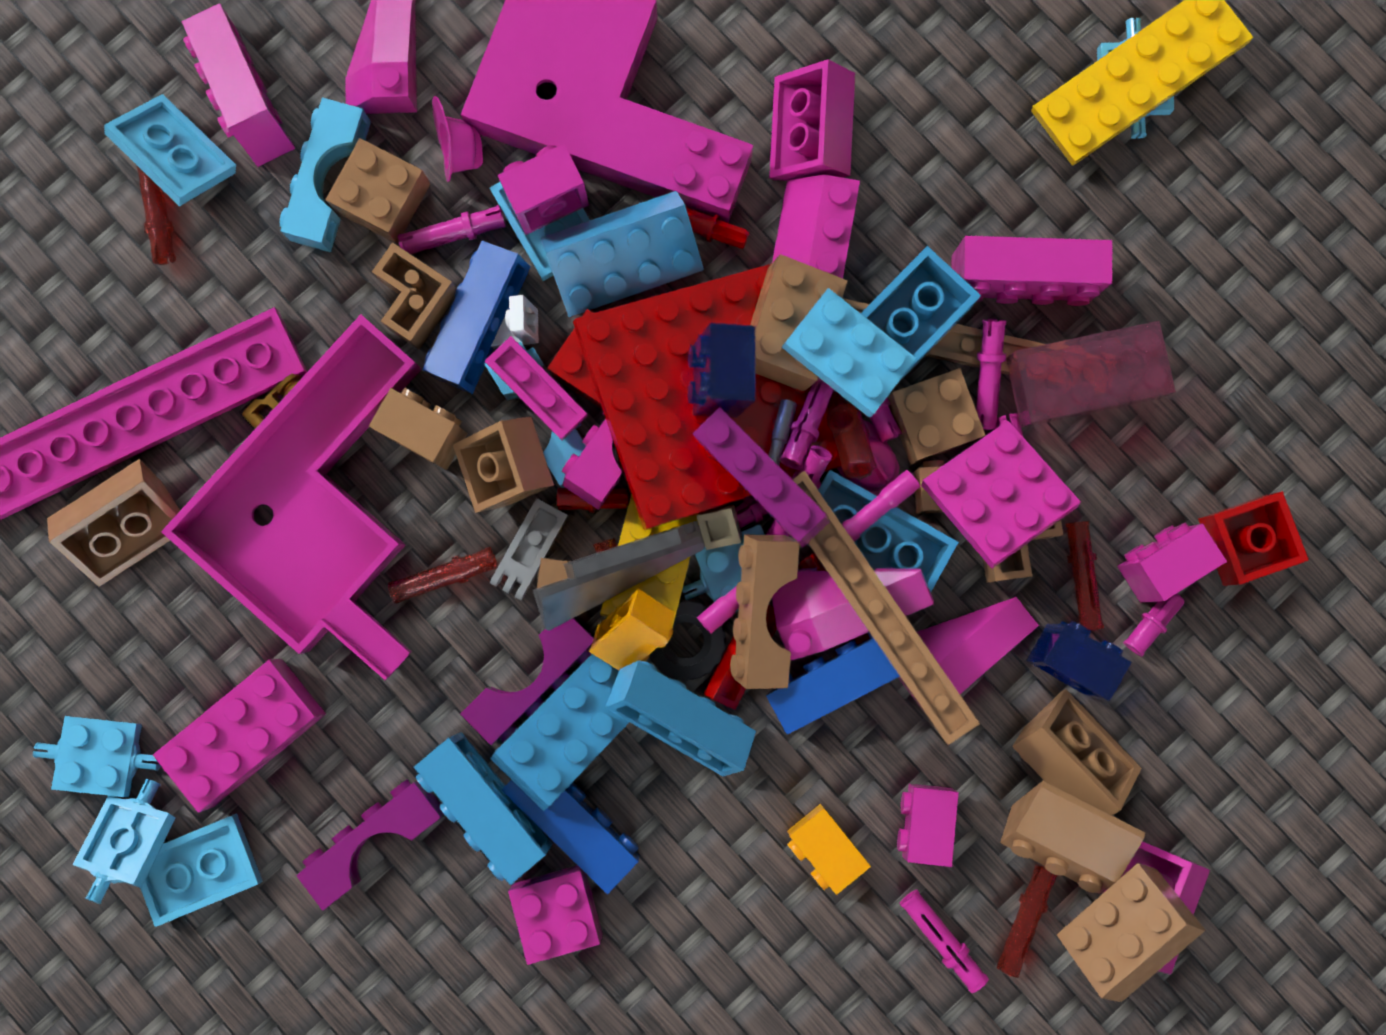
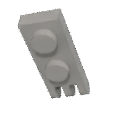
M536 498L491 578L490 584L497 587L503 576H507L508 579L502 590L509 594L516 582L520 583L521 585L516 592L515 598L522 601L539 572L541 558L547 557L569 516Z

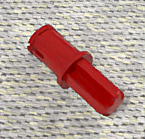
M686 206L693 233L706 237L707 242L715 239L740 249L745 247L749 237V232L746 229L721 221L720 215L715 214L713 217Z
M558 487L557 506L559 511L589 510L590 513H595L597 508L567 488ZM613 489L600 509L627 508L629 506V491L627 489Z

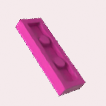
M512 336L485 360V363L561 441L588 417V414Z

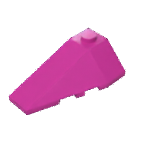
M371 0L346 75V104L363 108L366 114L417 112L415 0Z
M817 568L797 570V579L783 585L772 597L777 630L785 648L791 652L790 660L825 651L869 632L827 571H817ZM921 569L874 570L905 616L934 604Z
M1014 597L916 632L958 693L961 694L1039 625L1019 599ZM898 677V679L900 680V682L904 685V687L907 689V691H908V692L911 694V696L914 698V696L912 695V693L910 692V690L907 688V686L905 685V683L903 682V680L901 679V677Z

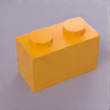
M637 589L597 626L589 652L617 670L636 661L646 662L650 654L657 647L663 648L672 637L673 629L671 624L675 612L640 589Z
M821 803L787 830L792 839L787 845L800 861L805 858L810 861L815 868L811 875L824 891L830 887L836 895L839 894L871 867Z

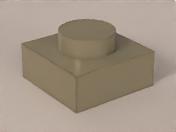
M734 504L697 514L706 550L742 542L743 536Z

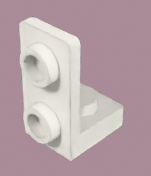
M524 295L509 297V310L506 311L503 322L491 345L493 349L499 348L510 336L517 343L522 342L523 345L539 343L538 309Z

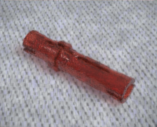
M137 166L146 219L143 227L144 233H148L152 262L157 265L169 264V261L173 263L176 261L171 236L174 227L173 222L168 219L164 191Z
M1089 521L1065 524L1070 549V556H1067V561L1072 563L1080 631L1104 628L1094 560H1097V553L1092 552Z
M487 547L484 550L464 557L460 555L454 556L450 562L388 582L391 598L395 597L393 602L398 604L456 582L460 584L466 583L470 577L497 569L498 563L495 554H491L493 553L492 548Z
M1035 864L1025 894L1021 893L1018 900L1021 902L1018 914L1010 930L1003 953L996 965L998 970L1012 977L1019 978L1042 914L1047 913L1049 908L1047 901L1058 875L1046 870L1045 866Z

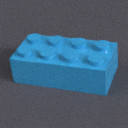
M677 191L541 237L568 317L704 270L686 206Z
M926 246L861 314L916 357L899 380L900 382L974 306L981 295L930 247Z
M831 470L825 475L818 489L841 524L845 520L851 519L877 497ZM895 507L866 529L854 543L873 570L921 569L931 592L959 542Z
M593 654L495 751L491 758L543 811L563 793L629 723L605 708L619 670Z
M462 732L447 738L414 766L419 773L416 776L419 784L428 793L434 791L442 801L440 805L442 812L453 823L458 821L465 829L464 838L475 851H483L490 860L488 863L489 869L498 880L503 881L505 879L511 885L542 859L553 845L548 836L502 791L506 785Z

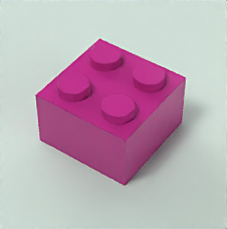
M565 143L558 147L556 145L547 146L537 153V157L524 163L523 161L513 162L504 168L503 173L497 175L525 235L589 205L584 182Z
M1185 522L1177 527L1169 526L1154 536L1157 540L1156 542L1146 546L1141 544L1124 554L1126 561L1117 567L1139 602L1142 603L1165 601L1227 561L1203 524L1188 526Z
M578 865L516 882L509 889L508 893L527 965L600 945L603 933L587 874Z

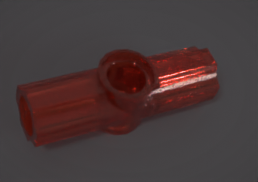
M834 390L828 404L827 425L833 433L845 476L860 480L870 476L873 469L877 467L869 441V429L863 421L861 411Z

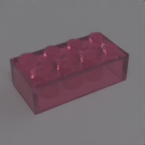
M1160 321L1014 351L1006 358L1021 428L1156 400L1176 392Z

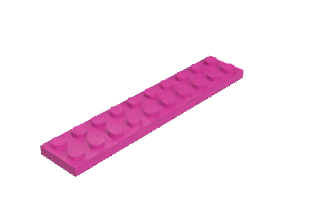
M273 307L1 437L0 520L273 390L278 383L282 382L292 373L294 375L300 374L301 376L306 374V367L279 310Z

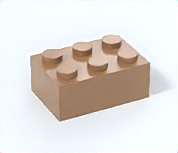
M780 254L767 270L737 367L801 391L807 390L817 382L818 376L781 347L828 288L843 298L848 280Z
M1137 863L1062 929L1057 936L1102 999L1122 1002L1206 930L1157 869Z

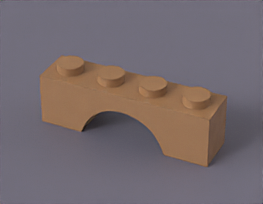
M744 535V545H741L739 549L738 559L742 567L741 582H738L736 586L739 614L733 624L736 654L731 658L730 667L734 679L746 689L788 688L791 652L773 641L766 626V611L771 598L783 585L797 579L799 544L787 535Z

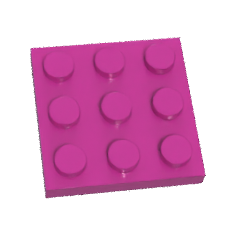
M1006 421L923 479L921 484L923 489L991 569L1075 510L1081 503L1009 421Z

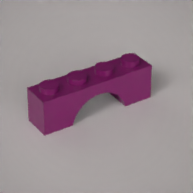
M720 407L693 433L698 442L767 510L802 548L830 522L827 514Z
M575 617L551 630L544 629L539 634L544 651V661L538 677L531 685L521 691L514 692L503 691L492 686L487 687L460 713L490 745H493L498 740L504 743L519 728L515 723L524 714L530 717L545 702L541 697L550 688L556 691L570 677L567 671L576 662L582 665L592 655L589 651L594 636Z
M406 779L390 792L393 797L391 801L383 807L377 802L361 815L364 822L353 830L348 825L331 839L335 843L334 846L325 853L319 848L302 861L306 868L299 872L296 877L322 911L361 881L358 869L359 855L363 845L372 835L390 832L402 835L412 841L445 815L440 808L441 803L432 792L428 793L424 790L418 781L411 784Z

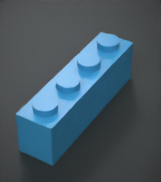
M636 661L619 670L605 707L721 776L744 771L756 733L755 730L745 725L740 717L725 713L715 707L716 705L712 700L697 696L687 690L686 685L682 682L667 678L657 672V668L654 665L643 661Z

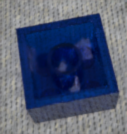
M710 323L703 333L698 335L694 345H690L688 365L694 368V381H690L688 386V403L693 404V415L711 416L720 407L730 418H737L755 402V326Z
M1063 621L1060 624H1047L1026 661L1088 698L1110 701L1132 663L1121 656L1124 651L1106 640H1103L1102 643L1089 637L1091 631L1074 621H1071L1070 624Z

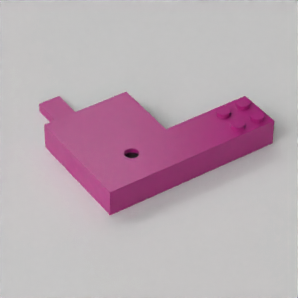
M505 0L461 112L463 121L473 125L480 135L536 155L547 146L556 145L558 147L565 143L576 168L580 171L656 198L677 191L685 206L713 217L715 214L720 215V220L727 223L731 217L753 154V145L627 100L658 19L656 0ZM544 82L553 83L557 88L556 95L549 100L539 98L536 91L540 84Z
M360 314L161 532L298 654L310 652L322 637L330 631L379 676L387 680L412 651L355 601L406 544L334 482L327 473L369 428L372 419L390 388L401 393L422 368ZM261 505H268L273 511L272 521L265 526L257 524L254 520V511Z

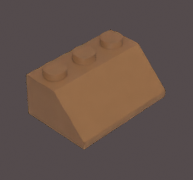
M138 459L47 518L49 542L100 587L169 542L170 539L161 531L180 512V509L160 479Z
M1067 689L1061 691L1023 728L1012 746L1019 753L1020 757L1045 782L1111 816L1121 811L1142 769Z
M1042 781L1012 805L1000 843L1011 848L1012 852L1017 856L1030 858L1044 865L1049 872L1055 875H1064L1077 882L1082 889L1100 894L1121 878L1144 840L1145 832Z

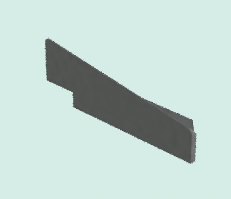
M690 522L565 563L567 579L533 590L544 628L551 630L702 551L704 542L698 522Z

